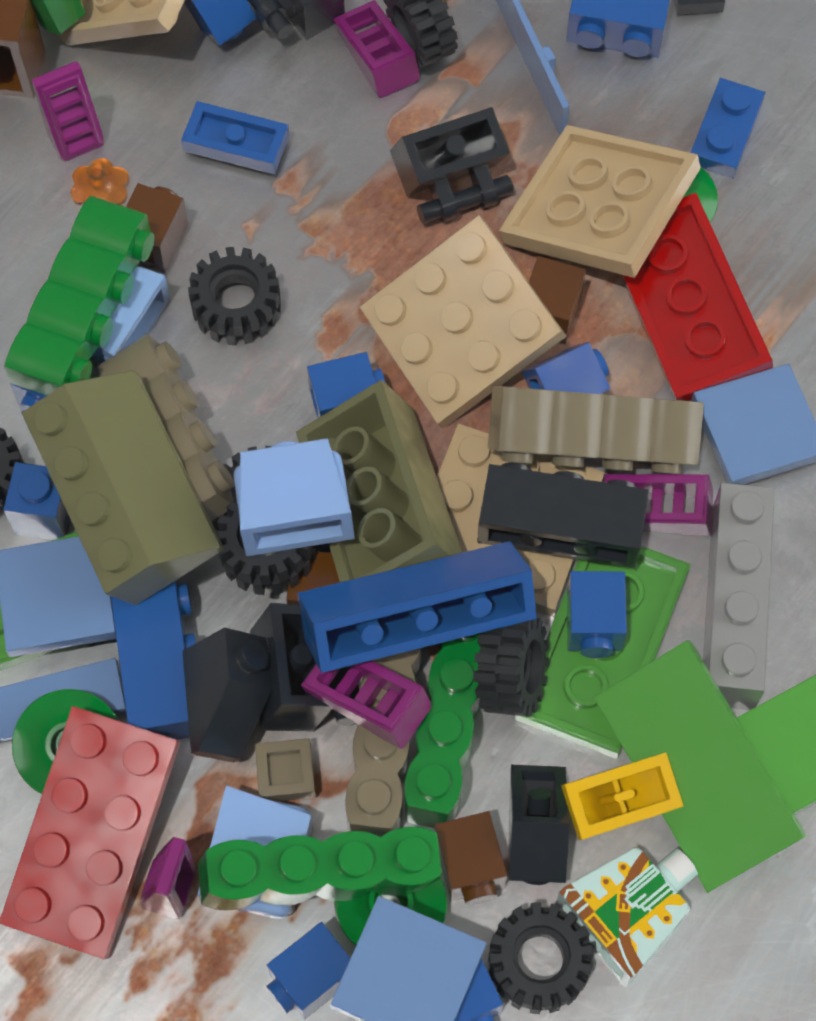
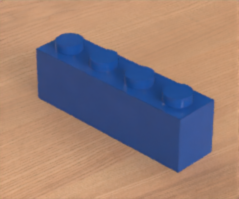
M510 541L297 593L305 642L321 673L537 619L532 570Z
M175 580L137 605L111 596L128 724L177 740L189 738L182 651L194 645L197 641L195 633L185 634L183 616L192 615L188 584L178 585V580Z

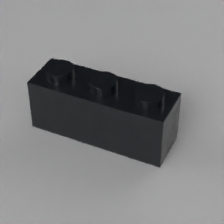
M508 462L501 466L489 464L479 518L477 543L496 545L510 541L518 550L635 569L641 549L649 490L637 488L635 484L626 480L615 479L609 480L606 483L586 480L580 474L571 471H558L554 474L532 471L528 466L520 463Z

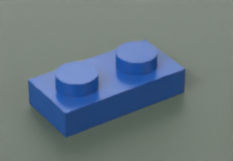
M720 77L690 152L698 154L699 163L703 169L734 179L766 92Z
M197 101L181 139L182 149L185 152L275 175L290 136L289 124Z

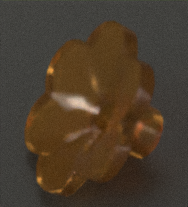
M96 159L90 166L78 167L72 174L74 186L70 194L72 201L77 205L83 206L90 195L118 205H123L128 198L125 188L130 180L128 172L122 167H113V164L108 159Z

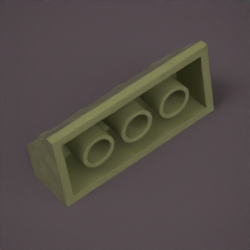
M130 370L64 384L21 412L106 595L137 605L225 549L136 371Z
M379 380L296 431L299 443L328 438L331 450L338 452L342 458L355 539L328 543L340 582L462 553L414 410L382 380Z

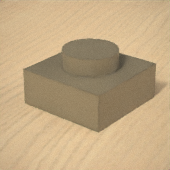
M310 738L255 744L259 797L272 801L316 797Z

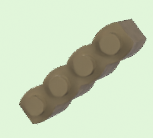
M147 333L118 352L115 357H111L97 366L99 377L134 370L139 374L212 522L221 514L226 513V506L234 501L230 491L235 487L234 480L223 463L215 458L212 449L217 446L214 435L202 420H198L195 408L199 406V401L192 388L180 378L178 369L182 367V362L178 354L168 342L164 341L160 344Z
M493 386L488 449L502 451V461L533 463L534 453L553 455V465L583 467L584 457L602 458V468L633 471L634 461L651 462L652 472L682 474L683 464L698 465L704 402Z
M422 648L371 661L416 683L415 681L422 664ZM365 677L362 678L360 689L367 681ZM382 689L369 708L375 710L387 691ZM358 724L353 738L355 773L350 779L345 797L348 830L368 832L382 837L384 834L401 827L403 816L402 784L405 781L409 768V741L403 749H400Z

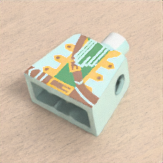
M636 847L565 886L559 891L555 904L561 906L560 910L567 915L570 911L578 917L576 923L580 928L585 926L589 933V945H593L594 951L626 988L687 916L690 908L678 891L698 875V872L691 860L677 848L654 865L644 852Z

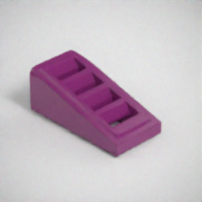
M375 0L333 19L337 31L379 98L386 97L419 80L420 74L415 52ZM373 23L376 24L375 26L368 28L358 34L355 33L356 31L364 27H367Z
M78 61L33 78V87L48 137L62 161H69L104 145L100 123ZM71 87H74V88H72V89H70V90H67V91H65V92H63V93H60V94L55 95V96H53V97L50 98V96H52V95H54V94H57V93L62 92V91H64V90H66V89H69V88H71Z
M605 474V483L615 479L626 480L635 484L637 488L648 489L649 493H652L651 512H646L643 531L692 536L711 535L713 486L709 475ZM665 495H673L672 513H664ZM686 497L695 498L694 513H685Z
M373 661L347 666L350 669L335 690L328 686L340 669L321 673L317 664L314 666L301 685L304 691L400 749L406 746L430 710L431 702L422 686ZM362 677H365L367 681L354 699L349 698ZM382 689L386 690V694L375 710L370 709L369 707Z
M173 837L153 859L140 897V906L144 910L175 919L183 916L198 869L185 839Z

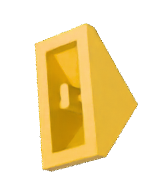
M666 752L561 785L578 840L684 807Z

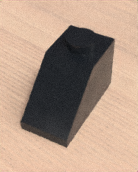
M224 627L182 652L191 755L234 763L242 759L271 693L272 682L267 638Z
M511 764L508 835L509 881H523L531 885H545L549 882L566 883L570 818L569 809L561 785L567 783L566 767Z

